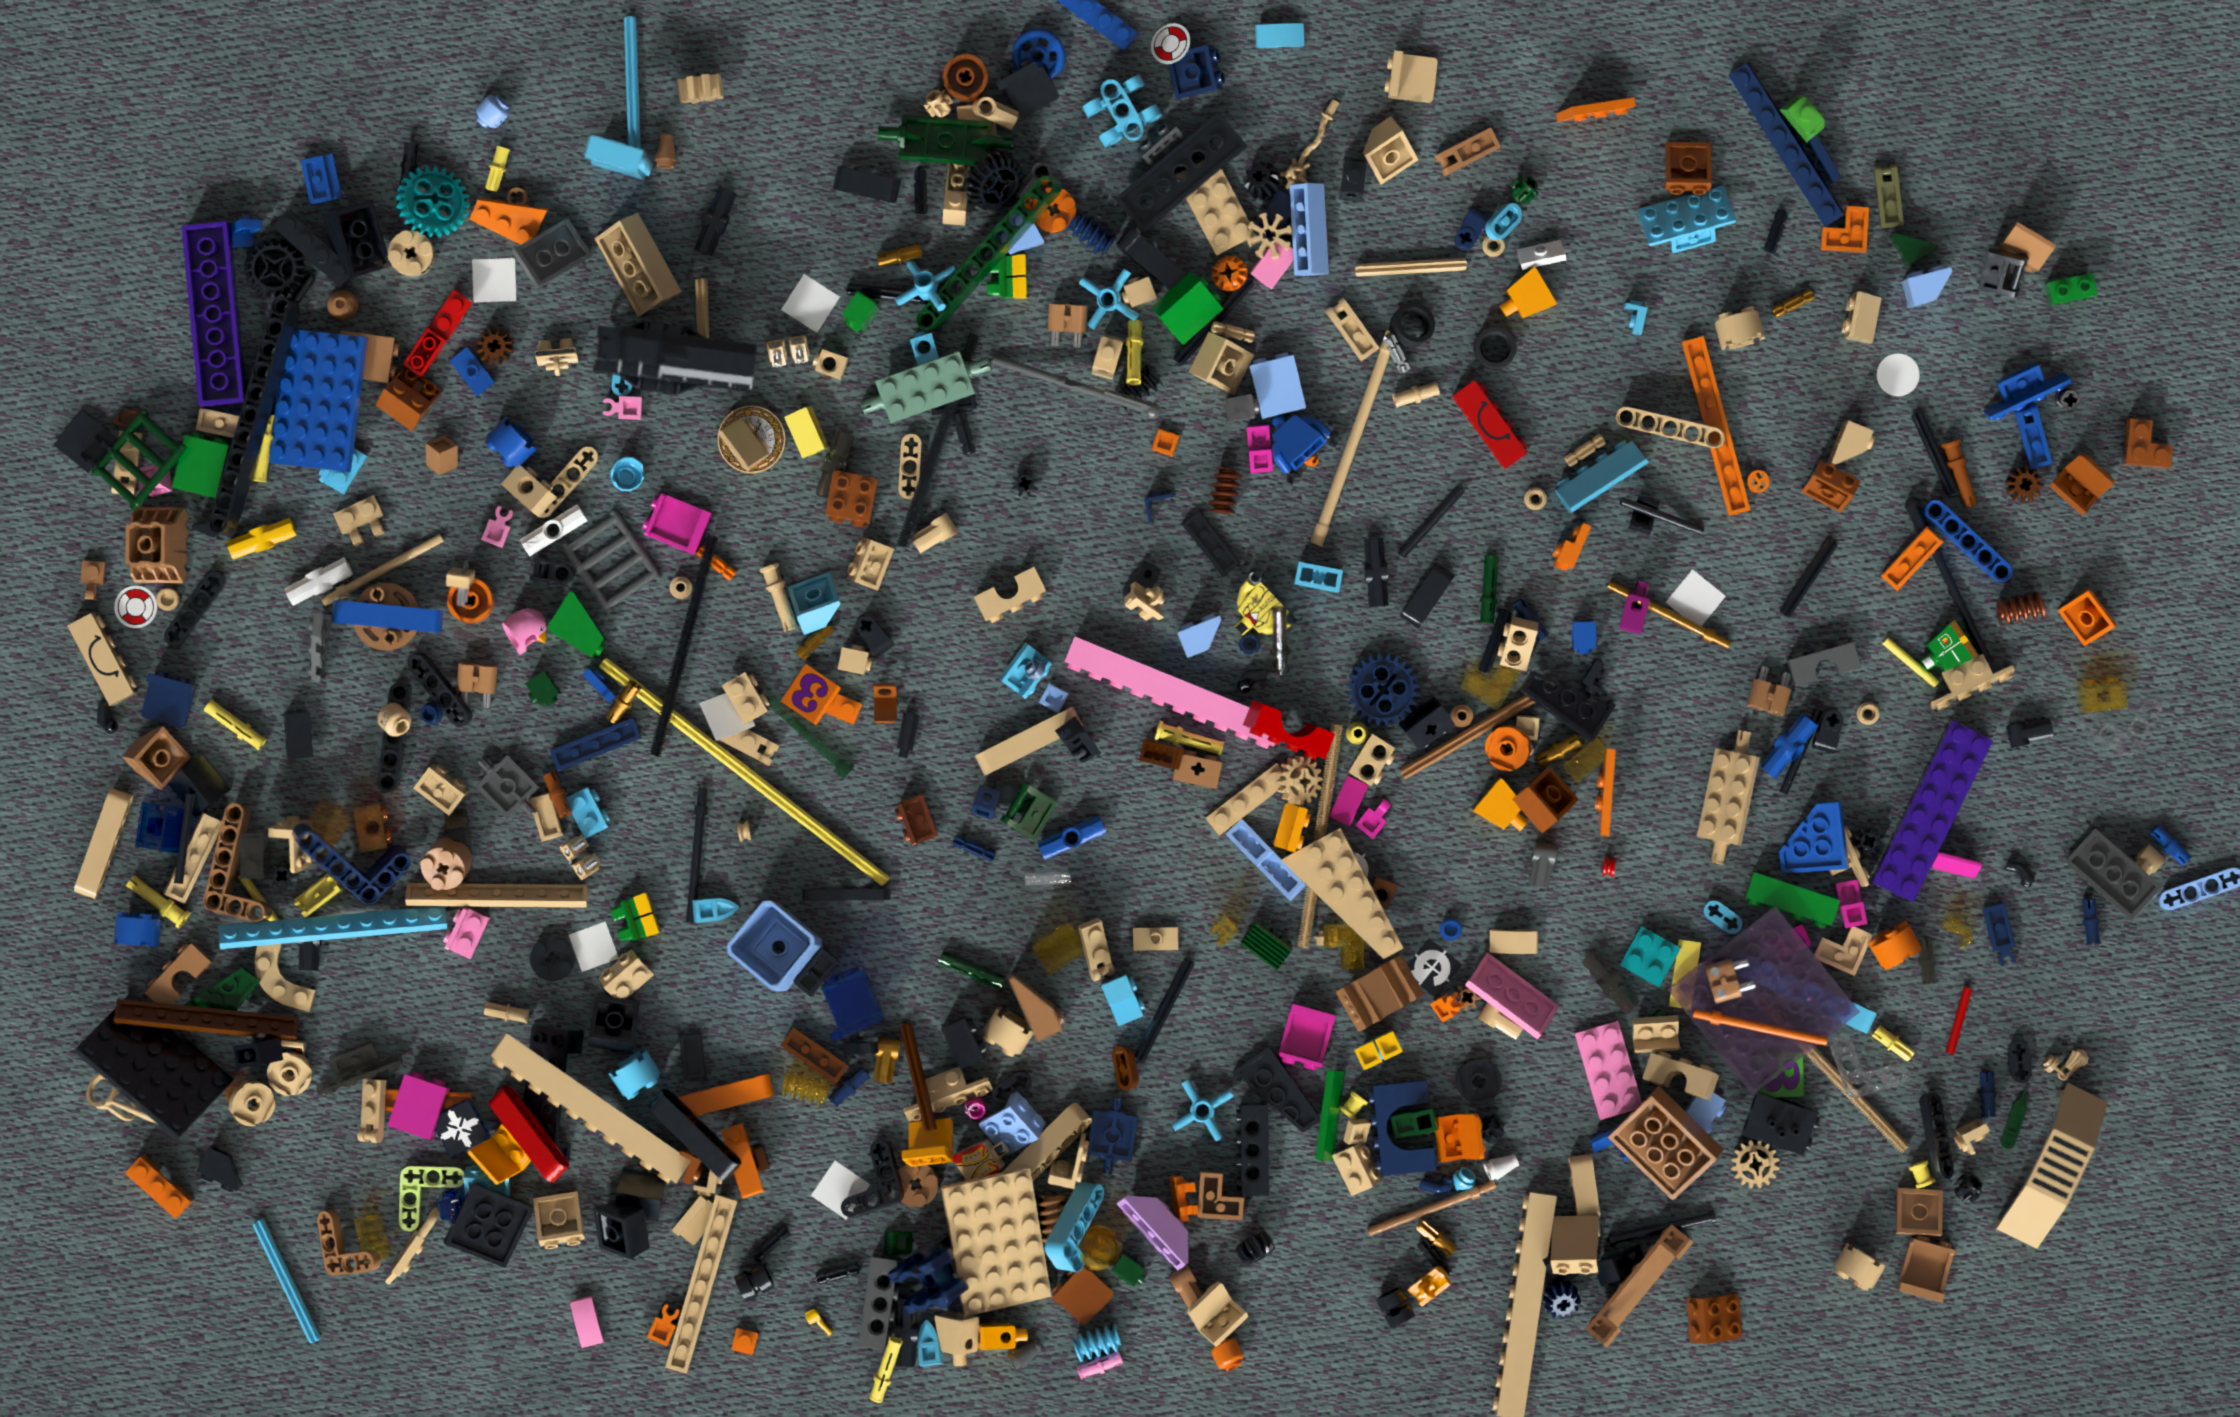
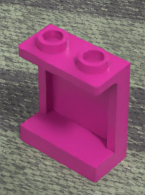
M663 493L659 497L655 496L651 508L654 509L651 518L647 516L642 528L646 530L644 535L696 555L712 513Z
M1292 1003L1278 1056L1282 1057L1281 1061L1293 1065L1295 1061L1304 1063V1068L1315 1071L1317 1067L1322 1068L1336 1015Z
M412 1071L411 1074H404L388 1126L432 1140L435 1139L437 1133L435 1128L446 1094L450 1092L451 1087L445 1086L446 1082L433 1078V1081L424 1079V1074Z

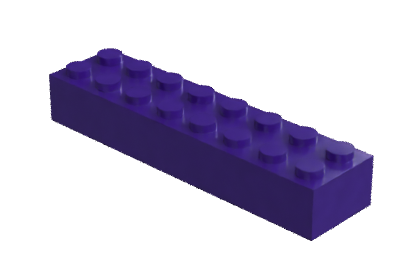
M227 221L181 226L198 405L201 407L242 404L247 391L234 254L230 236L231 223Z
M1949 720L1869 882L1910 902H1914L1993 742L1992 739L1954 720Z

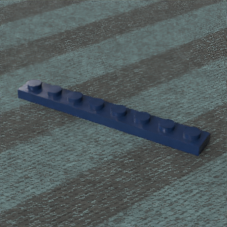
M1749 62L1730 73L1728 76L1823 225L1826 227L1844 216L1843 209Z

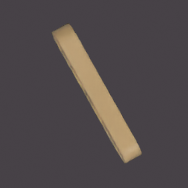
M583 447L550 485L552 487L557 484L563 485L565 493L562 497L555 499L557 501L555 505L553 502L548 507L549 512H543L540 516L541 518L551 516L597 464L599 455L596 449ZM592 451L594 453L592 455L594 460L592 462L587 461L583 465L587 467L584 471L581 466L575 464V461L578 459L581 463L585 458L583 453ZM572 467H576L580 472V476L576 480H570L567 476L568 470Z

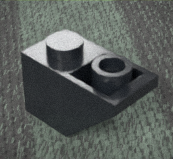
M208 1147L196 1172L200 1173V1177L212 1183L215 1180L221 1183L220 1187L226 1191L240 1190L242 1183L232 1155L216 1147Z

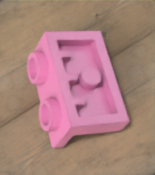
M463 907L462 911L458 909L453 919V922L456 923L453 931L448 930L443 941L446 943L445 949L472 959L490 918L467 907Z

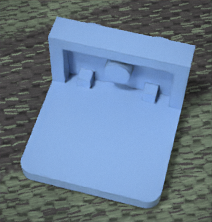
M1017 1091L1010 1095L1004 1109L981 1120L979 1127L995 1145L1003 1141L1009 1149V1152L1005 1155H1009L1038 1140L1046 1123Z

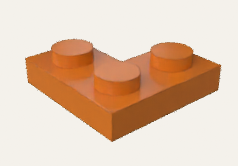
M1846 206L1844 228L1822 227L1820 250L1866 253L1869 207Z

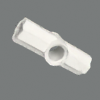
M577 504L521 538L520 542L528 555L532 556L588 520ZM552 524H557L560 529L559 534L552 537L548 533V528Z
M343 557L324 568L320 567L305 575V578L287 586L284 590L289 601L295 606L314 595H320L333 588L334 584L351 577L353 571L346 558Z

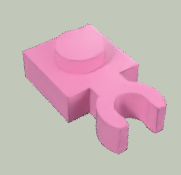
M619 396V403L608 398L603 400V403H610L612 405L610 411H603L604 415L612 416L617 412L619 413L618 419L642 420V397Z
M498 506L495 511L497 519L496 521L489 519L481 540L503 548L511 527L505 524L513 517V511L510 510L508 515L503 517L500 513L502 506Z

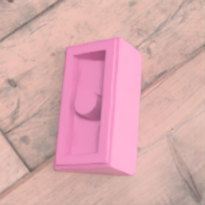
M1276 244L1275 249L1279 254V258L1274 260L1271 258L1272 251L1269 247L1250 274L1266 287L1272 289L1294 260L1291 247L1286 251L1284 247Z

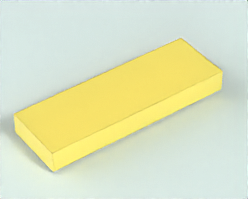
M1678 939L1677 946L1681 947V950L1675 959L1668 1006L1692 1009L1701 942Z

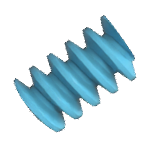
M1115 1323L1112 1324L1111 1331L1105 1325L1103 1333L1098 1328H1095V1335H1092L1087 1330L1086 1338L1081 1333H1078L1077 1340L1072 1336L1075 1351L1080 1362L1084 1361V1354L1090 1360L1092 1359L1093 1352L1100 1357L1102 1349L1108 1355L1110 1354V1347L1115 1352H1118L1119 1345H1121Z

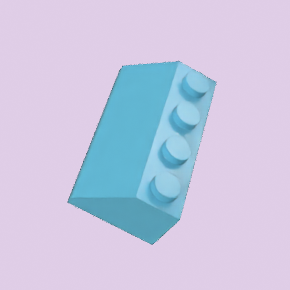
M1625 440L1614 446L1615 452L1609 456L1605 452L1595 459V465L1590 468L1588 465H1585L1576 471L1578 476L1572 480L1567 477L1557 484L1559 488L1555 492L1569 513L1580 508L1649 463L1633 441L1626 443Z

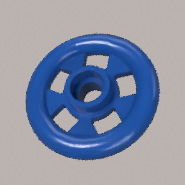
M1032 29L1024 32L1016 40L1012 49L1014 68L1016 70L1019 69V64L1026 58H1031L1032 61L1035 60V53L1040 51L1043 54V58L1040 61L1043 66L1047 65V73L1052 80L1061 72L1065 63V49L1061 40L1054 33L1045 29ZM1039 38L1049 41L1047 47L1038 44ZM1027 41L1033 45L1028 53L1022 49ZM1049 51H1056V61H1049Z

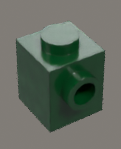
M546 671L541 672L525 683L530 690L527 694L534 704L538 703L540 706L546 704L549 707L559 700L557 696L561 693Z

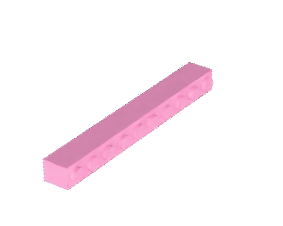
M1074 637L1065 662L1069 663L1067 668L1079 673L1081 669L1089 671V677L1099 681L1104 677L1111 680L1109 683L1111 686L1119 689L1126 686L1131 688L1130 693L1141 698H1143L1144 694L1152 697L1151 702L1161 706H1164V703H1168L1173 706L1172 710L1183 715L1186 711L1194 714L1193 719L1202 723H1205L1206 720L1212 721L1217 729L1226 732L1227 728L1236 731L1234 736L1247 740L1248 737L1257 740L1255 744L1268 749L1269 745L1274 747L1275 743L1267 740L1268 735L1256 736L1249 733V727L1243 725L1250 707Z

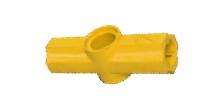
M287 518L269 526L257 527L248 531L249 533L226 542L230 555L233 559H237L253 552L258 553L270 549L277 543L296 537L297 533L291 518Z

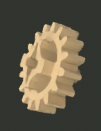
M1295 756V758H1288V764H1281L1283 771H1277V774L1281 776L1280 779L1276 780V783L1281 785L1277 791L1283 793L1281 798L1288 800L1290 804L1304 805V802L1311 803L1310 797H1317L1316 789L1321 790V787L1318 785V782L1323 780V778L1318 777L1321 769L1315 768L1317 763L1310 761L1311 758Z
M1750 1139L1748 1140V1146L1740 1143L1741 1150L1734 1149V1153L1737 1156L1736 1158H1730L1735 1163L1730 1169L1737 1171L1734 1175L1735 1179L1742 1178L1740 1181L1741 1185L1748 1182L1749 1188L1752 1189L1753 1185L1756 1184L1760 1189L1762 1182H1765L1767 1185L1770 1184L1769 1177L1776 1178L1773 1171L1779 1170L1775 1163L1780 1160L1778 1157H1773L1776 1153L1775 1149L1768 1150L1770 1144L1766 1143L1764 1146H1761V1141L1757 1140L1756 1144H1753ZM1756 1149L1764 1151L1768 1157H1760ZM1746 1152H1748V1156L1745 1159V1161L1740 1162L1742 1156ZM1753 1156L1760 1162L1757 1165L1756 1171L1752 1166H1749V1164L1753 1163ZM1769 1166L1767 1173L1762 1176L1764 1168ZM1742 1171H1750L1753 1179L1746 1177Z

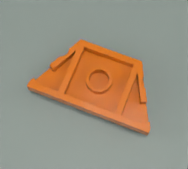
M1606 749L1601 774L1597 773L1596 787H1600V796L1595 797V809L1598 810L1600 836H1609L1616 749Z

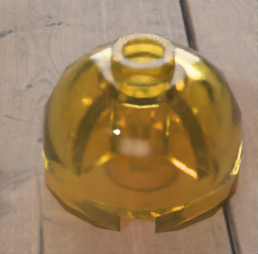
M1099 1224L1088 1227L1078 1245L1084 1267L1094 1271L1106 1270L1119 1259L1122 1253V1246L1120 1240L1117 1242V1239L1114 1237L1115 1233L1113 1230Z

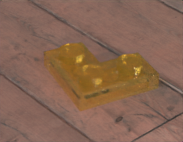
M1499 664L1491 679H1488L1471 668L1459 688L1498 711L1521 672Z
M1348 924L1324 925V947H1341V969H1363L1364 940Z

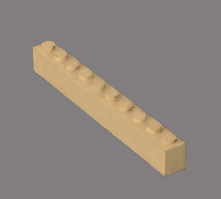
M506 1032L503 1033L489 1053L493 1057L491 1062L501 1069L504 1066L511 1069L510 1075L520 1082L523 1078L530 1082L528 1087L536 1093L540 1094L543 1091L549 1095L547 1098L549 1102L557 1107L562 1104L567 1108L565 1113L575 1120L578 1117L585 1120L584 1126L594 1133L597 1129L604 1133L602 1138L610 1144L614 1145L617 1142L623 1146L621 1151L632 1158L634 1155L641 1159L639 1164L648 1170H651L653 1167L660 1173L657 1176L665 1182L669 1183L672 1180L677 1183L690 1164L691 1160L679 1155L680 1152Z
M1528 1191V1196L1524 1195L1522 1209H1526L1525 1217L1520 1218L1519 1231H1522V1238L1517 1240L1515 1253L1519 1254L1518 1263L1514 1262L1512 1276H1516L1515 1285H1510L1509 1298H1512V1305L1507 1307L1505 1320L1509 1321L1508 1330L1504 1329L1502 1343H1506L1505 1352L1501 1351L1499 1357V1365L1503 1366L1501 1374H1497L1496 1387L1499 1388L1498 1397L1494 1396L1492 1410H1496L1497 1416L1524 1417L1546 1273V1266L1542 1260L1548 1257L1557 1199L1555 1194Z

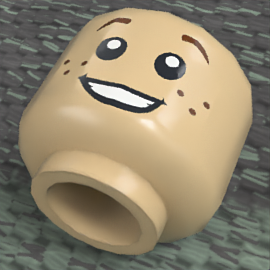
M397 703L385 705L378 714V724L388 735L400 736L406 733L411 725L410 714Z

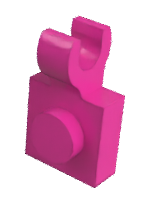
M1383 799L1375 811L1369 807L1355 826L1374 839L1387 822L1382 816L1389 809L1391 803Z

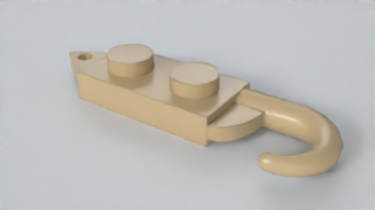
M438 1208L432 1209L426 1222L419 1230L414 1232L391 1265V1271L385 1280L387 1284L390 1285L402 1272L406 1273L413 1263L411 1261L415 1253L419 1254L425 1246L423 1241L439 1216Z

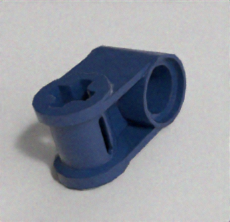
M1472 206L1455 236L1456 247L1462 251L1471 249L1480 234L1485 230L1486 223L1491 217ZM1467 234L1469 236L1468 240L1470 241V243L1466 242L1465 244H1462V238L1459 236L1464 237Z

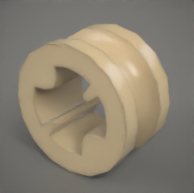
M748 820L744 824L737 822L740 842H743L744 839L752 840Z

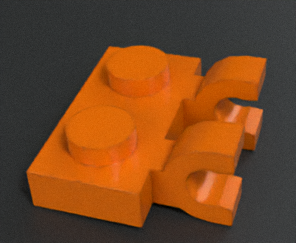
M1180 1175L1169 1176L1174 1217L1179 1218L1182 1222L1189 1221L1188 1215L1199 1214L1198 1205H1190L1186 1201V1193L1196 1192L1195 1183H1187L1186 1179Z

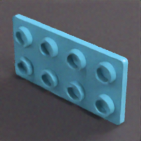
M1723 185L1711 188L1710 191H1706L1703 195L1689 194L1637 210L1649 246L1670 241L1672 253L1716 242L1715 228L1736 222L1735 214Z

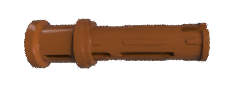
M1959 438L1943 443L1941 446L1945 448L1948 458L1947 465L1953 470L1964 508L1977 505L1978 502L1965 466L1967 458L1963 456L1960 447L1961 439Z

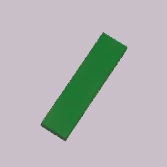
M1327 1071L1315 1160L1333 1161L1332 1155L1334 1154L1345 1071Z

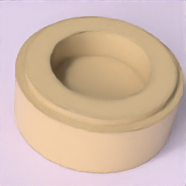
M164 588L158 592L156 602L161 609L170 611L179 605L180 597L174 589Z

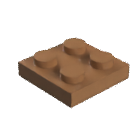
M1897 1188L1896 1234L1942 1236L1943 1190Z

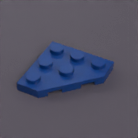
M1841 801L1819 802L1815 805L1810 814L1779 851L1782 874L1849 868Z

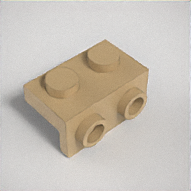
M747 672L722 685L744 725L768 712L767 706L770 705L765 694H759L756 688L759 684L754 675H748Z
M631 949L627 953L622 954L611 967L605 969L598 979L603 988L613 998L626 1000L654 974Z
M1365 1143L1355 1144L1332 1155L1351 1196L1370 1189L1382 1181L1380 1171H1377V1166H1375L1370 1150Z

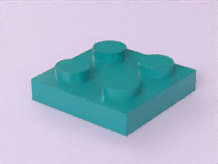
M1641 926L1620 966L1660 987L1681 947Z

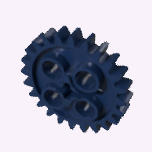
M1378 653L1377 660L1374 661L1370 655L1369 663L1361 660L1363 667L1355 666L1354 669L1357 674L1349 675L1354 681L1353 683H1347V686L1352 687V691L1347 692L1346 695L1353 696V699L1348 703H1356L1357 706L1353 712L1360 710V719L1368 716L1367 723L1376 719V726H1379L1381 720H1384L1385 726H1388L1389 720L1392 719L1397 724L1398 716L1405 719V711L1412 713L1409 705H1417L1412 700L1413 697L1419 696L1418 693L1414 692V689L1420 687V685L1413 684V680L1417 676H1410L1413 668L1405 669L1404 667L1407 662L1404 661L1399 664L1398 656L1392 661L1390 660V654H1387L1385 659H1382L1381 654ZM1380 667L1385 668L1388 673L1386 679L1382 681L1375 677V671ZM1392 674H1396V678L1387 687L1389 693L1387 695L1382 694L1376 703L1370 706V702L1379 692L1378 685H1385ZM1398 681L1405 685V691L1400 695L1393 692V685ZM1364 685H1369L1373 688V695L1370 698H1365L1361 695V689ZM1382 699H1387L1391 703V708L1388 712H1382L1378 707Z

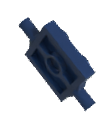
M1113 1097L1112 1110H1093L1087 1155L1098 1156L1104 1160L1102 1173L1105 1174L1107 1173L1108 1165V1174H1112L1113 1161H1132L1138 1116L1127 1115L1121 1112L1123 1098H1119L1118 1106H1116L1117 1097Z

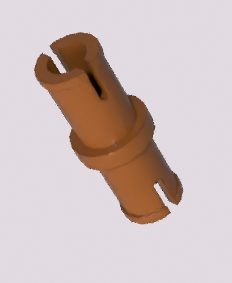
M553 771L552 773L545 774L543 779L550 792L549 798L554 802L559 818L571 815L573 811L565 796L567 792L562 788L557 772Z

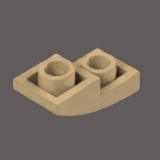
M1491 929L1489 953L1537 954L1538 931Z

